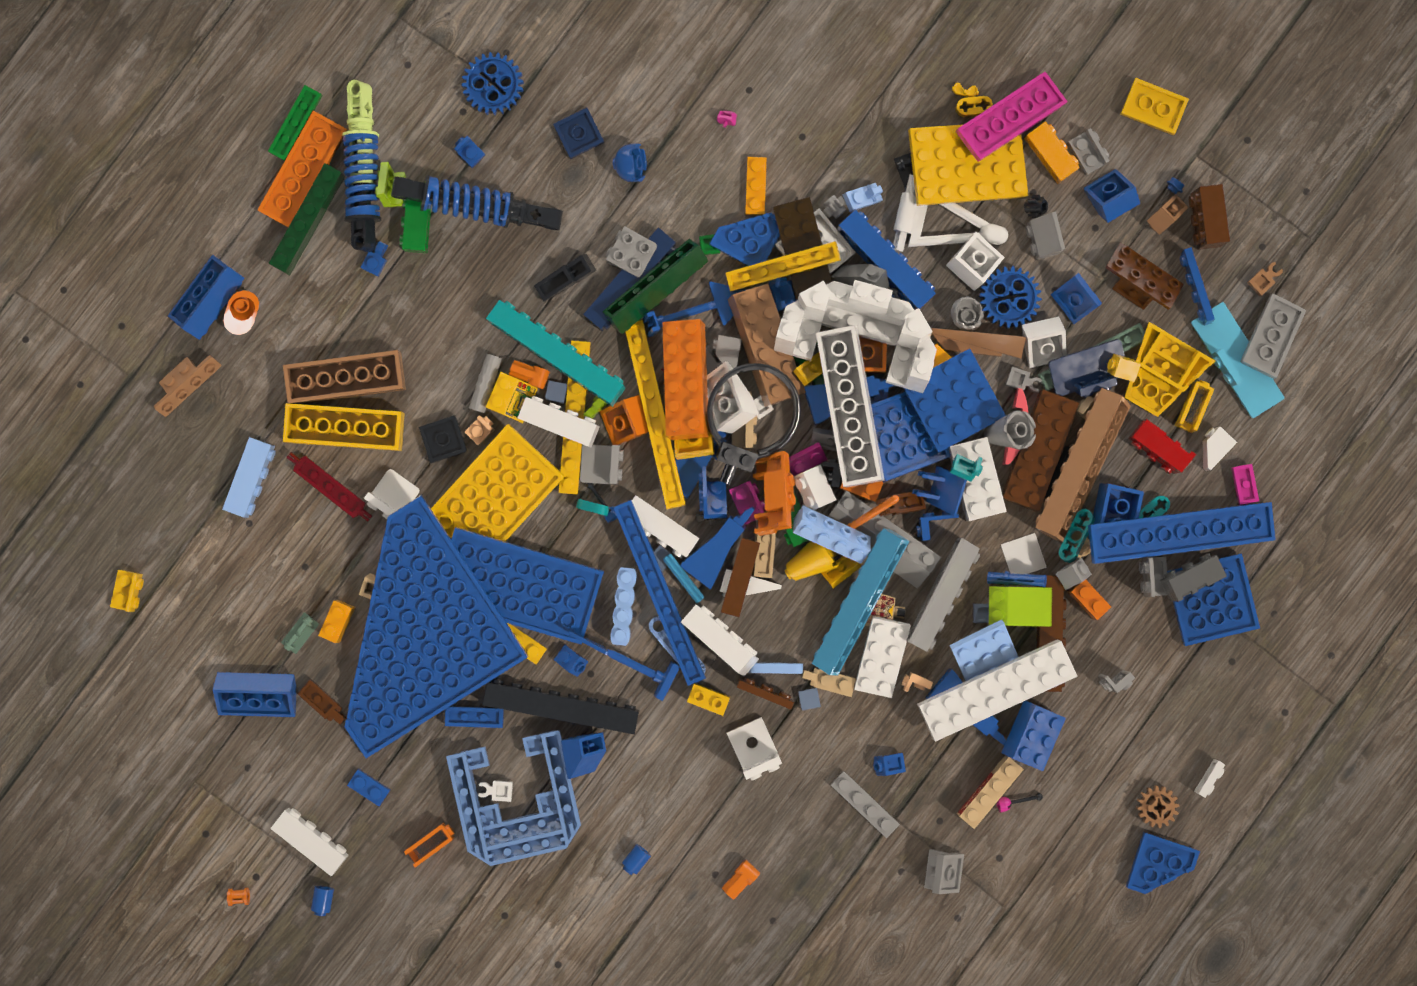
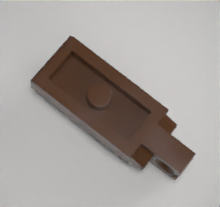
M312 679L297 693L324 719H328L330 722L334 719L340 725L347 719L340 712L342 710L340 704Z

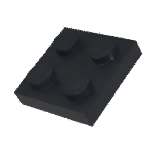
M456 415L419 427L431 464L468 452Z

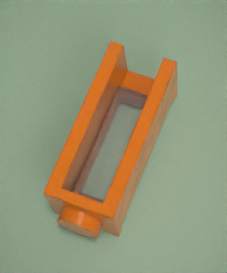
M443 822L407 848L404 853L411 857L414 862L413 866L417 867L454 839L453 834L455 832L449 824L445 825Z

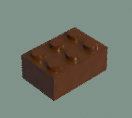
M1223 184L1197 188L1190 194L1191 196L1188 199L1190 208L1192 207L1193 211L1191 224L1195 226L1194 244L1197 245L1198 250L1222 247L1230 242Z

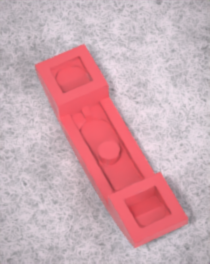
M1018 388L1015 390L1012 409L1028 413L1024 391ZM1005 447L1002 465H1009L1020 449Z

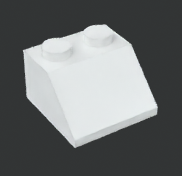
M975 232L946 266L975 291L987 280L1005 257Z
M1059 317L1022 325V337H1026L1024 348L1029 368L1046 365L1050 360L1067 355L1066 330Z
M821 465L794 476L795 485L799 489L806 507L815 510L836 500Z

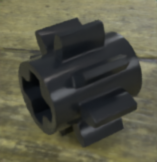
M1031 195V199H1027L1024 203V210L1028 217L1038 218L1041 217V214H1046L1048 202L1044 200V197H1040V195Z

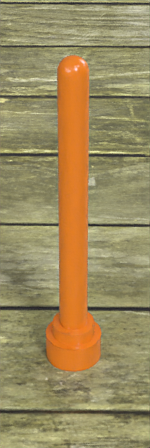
M897 495L890 497L847 526L856 529L899 501V497Z

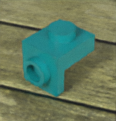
M957 454L950 473L972 482L975 476H979L982 472L983 466L981 462L983 458L978 457L974 462Z

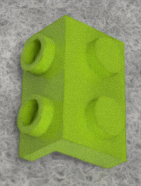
M381 162L380 170L377 172L378 186L375 188L376 197L380 199L384 207L402 206L403 200L391 197L394 177L406 178L405 172L394 173L389 162Z

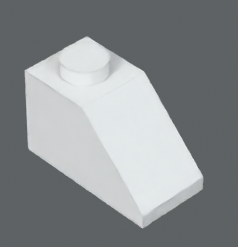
M1212 427L1204 435L1206 438L1202 441L1203 469L1205 471L1211 470L1237 443L1221 427H1216L1215 429Z

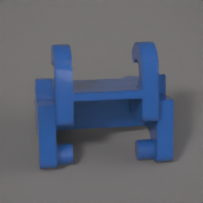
M782 277L768 283L778 312L784 311L786 306L797 301L792 288V280L787 281V277Z

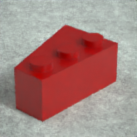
M1148 419L1143 420L1130 435L1131 444L1138 450L1143 449L1151 461L1159 462L1162 465L1161 469L1166 473H1182L1197 454L1192 451L1188 453L1181 447L1182 444L1177 440L1174 442L1166 435V432Z

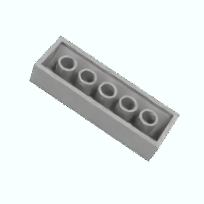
M845 491L827 517L848 525L872 508L848 491ZM879 514L857 527L856 530L871 536V548L874 547L876 537L883 528L890 529L909 540L893 572L917 589L942 558L885 517H880Z
M963 538L956 539L909 631L907 642L925 651H928V649L932 650L937 640L935 639L937 632H941L945 625L943 620L946 614L950 615L954 608L952 604L954 598L960 596L963 590L961 585L964 580H968L972 572L969 570L972 563L976 564L980 557V553H978L980 548Z

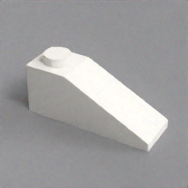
M728 569L725 571L720 592H723L722 596L724 597L732 573ZM751 576L746 595L781 589L782 585Z

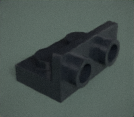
M827 459L826 462H822V468L833 469V471H829L828 482L831 483V488L839 489L841 471L838 460Z

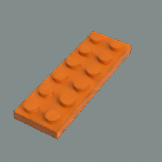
M313 111L260 204L258 211L289 227L324 163L329 165L343 140L342 133L348 130Z

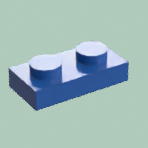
M360 769L356 771L347 785L377 806H381L391 790Z

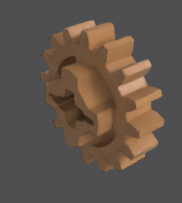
M1154 785L1153 790L1147 787L1146 794L1144 792L1140 793L1143 798H1137L1140 805L1136 806V809L1141 810L1138 816L1144 817L1143 822H1149L1151 827H1154L1155 823L1158 828L1162 827V823L1169 826L1168 820L1175 821L1172 817L1173 814H1179L1175 811V808L1180 806L1174 803L1178 798L1171 796L1173 793L1171 790L1166 792V787L1164 786L1160 790L1157 785ZM1161 794L1166 796L1169 802L1163 801ZM1157 802L1161 804L1158 810L1154 809V806H1157ZM1146 811L1152 812L1154 819L1149 817Z

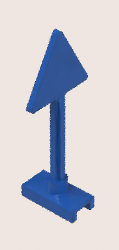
M709 282L714 299L711 302L666 316L660 315L656 317L654 311L646 313L642 319L643 323L649 322L647 325L651 327L647 336L648 338L655 336L660 328L663 327L662 322L681 320L712 309H717L721 323L725 326L733 317L728 298L733 294L746 291V289L730 291L729 285Z
M571 631L568 634L597 651L608 655L610 658L651 677L653 681L659 683L654 696L661 701L664 700L680 668L678 664L670 661L665 673L659 670L655 671Z

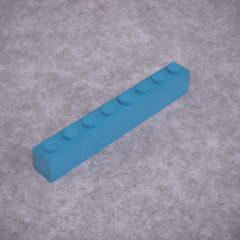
M883 528L878 533L874 547L871 548L867 555L865 564L860 567L859 575L856 581L851 584L847 598L842 601L838 615L833 618L829 632L824 635L821 647L814 654L813 665L828 675H839L903 555L909 540L890 529Z

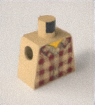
M881 594L865 626H870L872 616L893 620V617L904 619L905 607L895 606L894 597Z

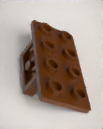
M1122 242L1119 243L1106 265V269L1120 277L1112 289L1143 310L1152 300L1169 310L1184 285Z

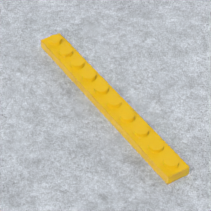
M643 320L637 321L626 331V336L665 505L668 510L685 506L686 504L671 440L666 437L665 414Z

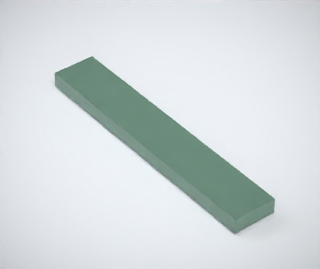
M1138 323L1099 344L1119 339L1125 352L1142 343L1145 331L1141 323ZM1049 369L1037 375L1042 380L1041 383L1046 391L1054 388Z

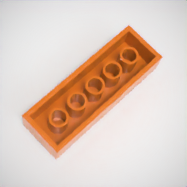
M701 319L662 322L666 437L670 440L708 438L709 430L706 421L708 393L705 324Z

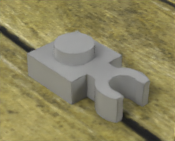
M1011 367L1005 385L1015 389L1020 388L1023 391L1025 387H1028L1031 392H1038L1039 389L1033 387V382L1041 383L1042 380L1038 377L1031 379L1029 378L1030 372Z

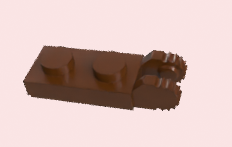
M912 492L895 494L899 497V501L892 505L890 509L881 512L879 516L891 514L893 516L925 510L924 498L916 496ZM894 495L875 500L876 505L881 504Z

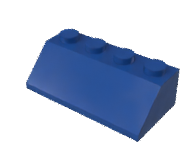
M212 255L171 310L168 317L183 330L200 340L207 333L212 322L218 318L223 307L228 304L234 292L240 288L245 278Z
M217 672L213 694L218 715L295 717L297 687L294 674Z

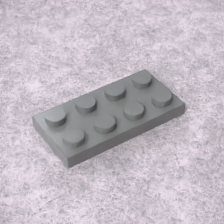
M1273 293L1270 294L1240 362L1273 379L1277 378L1306 310Z

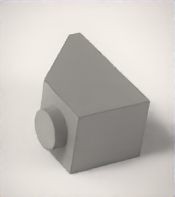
M721 335L718 336V340L714 339L712 350L716 351L715 356L722 364L726 361L729 362L733 369L737 367L741 339Z
M1077 557L1074 562L1067 564L1056 573L1065 590L1083 582L1092 575L1088 566L1080 557Z

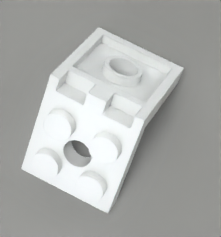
M762 717L727 732L743 768L746 780L749 778L751 781L761 777L764 771L768 770L770 773L780 768L779 765L782 764ZM750 737H754L758 741L754 748H750L746 744L747 739Z

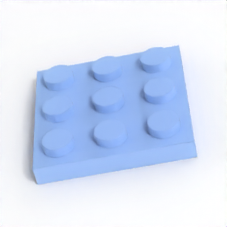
M1002 620L949 645L965 681L1018 658Z

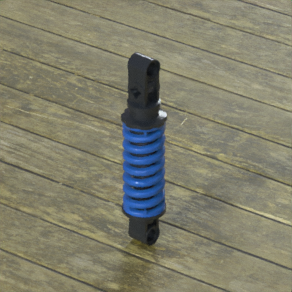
M426 175L424 182L413 181L404 177H394L391 197L420 202V211L431 209L432 205V212L437 213L439 206L442 205V213L444 215H447L449 208L452 207V215L454 217H457L459 212L463 213L464 219H468L469 214H473L474 221H478L479 216H483L484 223H488L489 218H493L494 225L503 226L504 228H507L509 223H516L517 226L525 223L550 230H560L562 210L526 204L524 199L520 201L514 199L513 192H504L502 197H500L498 190H494L490 195L488 188H484L480 193L478 186H473L470 191L469 185L463 184L460 189L458 182H453L449 186V181L445 179L439 187L438 178L430 177V175ZM533 211H535L536 215L539 216L535 220L533 219V216L530 215Z

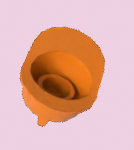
M242 290L233 294L229 299L223 320L229 332L241 335L248 332L253 326L259 308V301L254 293Z

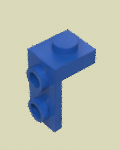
M943 511L942 516H935L934 513H924L922 518H918L919 526H916L917 537H920L921 541L930 540L929 521L959 518V514L953 516Z

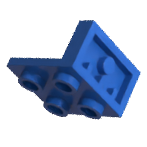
M702 466V473H699L700 511H704V519L727 518L726 483L722 481L707 482L706 466Z

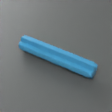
M668 554L665 556L663 561L696 603L703 600V594L683 568L680 567L673 555Z

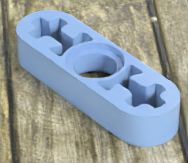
M755 663L748 673L802 674L803 663Z

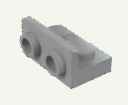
M1091 128L1068 141L1070 149L1086 176L1109 162L1108 151L1101 147L1098 134L1092 131Z

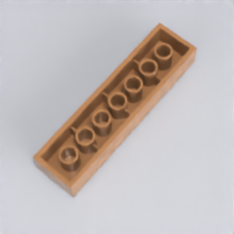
M1101 388L1100 392L1095 395L1094 405L1087 412L1086 422L1077 433L1078 439L1069 450V458L1061 467L1060 477L1053 483V491L1044 503L1045 508L1036 519V529L1045 536L1063 543L1076 514L1082 510L1131 407L1122 395Z

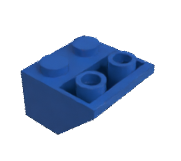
M603 732L583 734L561 740L567 779L595 772L606 752Z

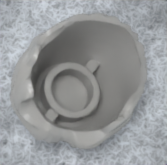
M969 296L956 300L951 309V318L954 324L959 329L969 332L980 327L981 319L984 317L981 304Z

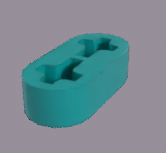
M1156 496L1140 509L1139 518H1143V512L1149 513L1150 511L1153 513L1148 517L1163 515L1170 508L1169 499L1165 496ZM1157 500H1164V508L1154 509L1158 505Z
M578 499L576 505L578 509L605 516L608 515L610 508L609 506Z

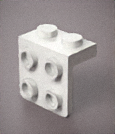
M389 469L373 492H368L364 499L368 501L367 505L376 511L378 508L384 512L382 516L387 519L390 514L414 500L420 490L397 472Z

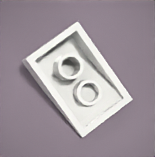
M725 361L707 375L708 400L716 383L733 369L729 362ZM737 374L729 378L722 385L713 405V420L717 431L734 433L758 415L753 397Z

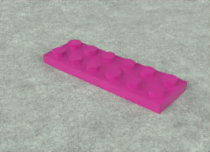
M1043 72L959 127L955 132L979 162L1064 106L1068 101L1048 74Z

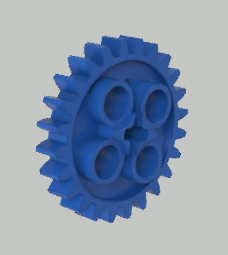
M490 52L488 58L482 54V60L475 57V64L469 62L471 69H464L468 76H462L466 83H462L461 86L466 88L463 94L469 95L466 99L467 102L473 101L472 108L478 106L479 112L485 109L486 115L492 110L493 114L496 115L497 110L504 114L503 108L506 107L510 111V104L517 105L514 99H521L518 92H523L524 90L519 85L524 84V81L519 79L523 75L521 72H517L519 70L518 65L513 66V59L507 62V55L501 59L499 53L496 54V57H493ZM490 67L497 68L494 74L487 73ZM480 73H484L493 83L496 82L498 88L504 91L506 95H502L493 85L490 86L488 80L482 77ZM505 79L511 80V84L507 87L501 85ZM483 81L484 85L478 89L475 88V83ZM491 94H498L497 100H489V96Z
M1005 266L1002 273L999 269H996V276L991 274L989 276L991 280L987 279L984 282L987 286L980 287L984 291V293L979 294V297L984 298L980 304L985 305V308H983L984 312L988 311L986 319L992 316V324L999 321V327L1006 323V329L1010 328L1011 324H1013L1014 328H1017L1018 322L1024 325V319L1030 322L1032 320L1030 315L1035 316L1037 314L1033 309L1040 308L1036 302L1042 300V298L1037 297L1041 290L1035 289L1039 283L1033 284L1032 281L1035 277L1028 278V271L1022 274V268L1015 272L1014 266L1010 268V271ZM1014 282L1022 284L1021 291L1014 289ZM996 285H1000L1003 288V294L1000 295L995 292L994 288ZM1009 293L1010 296H1015L1022 293L1027 294V296L1025 297H1016L1012 301H1010V299H1005L998 302H994L995 298H1005L1007 295H1009ZM1019 300L1025 302L1026 308L1024 310L1017 307ZM999 304H1004L1007 307L1006 313H1001L998 310Z

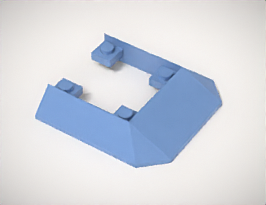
M560 730L543 732L522 738L526 757L545 753L553 790L535 795L538 813L502 821L498 803L481 807L472 770L490 765L486 746L446 756L465 843L469 853L488 865L493 866L568 847L581 826L572 782L571 779H567Z

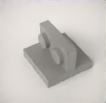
M929 849L924 888L931 889L932 893L936 894L959 893L964 854Z

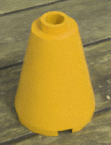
M810 541L786 564L784 571L789 579L793 578V580L797 581L835 569L840 566L839 560L835 562L834 557L837 555L834 551Z

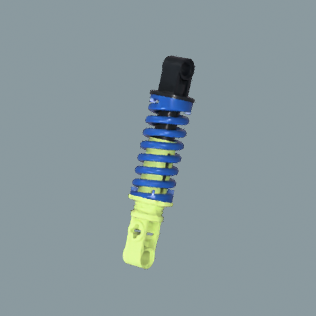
M351 80L347 85V125L349 130L342 133L344 146H347L344 149V155L347 157L344 160V164L347 167L344 170V174L348 177L344 181V184L348 187L345 190V195L348 199L345 201L347 207H345L344 221L351 223V246L355 250L372 252L376 247L375 223L381 221L380 212H375L380 210V206L371 205V201L379 200L376 194H371V191H375L376 186H378L373 182L378 180V175L373 174V171L378 170L379 166L373 164V161L378 160L379 156L373 154V151L378 149L379 134L372 130L374 120L372 119L371 86L358 80Z

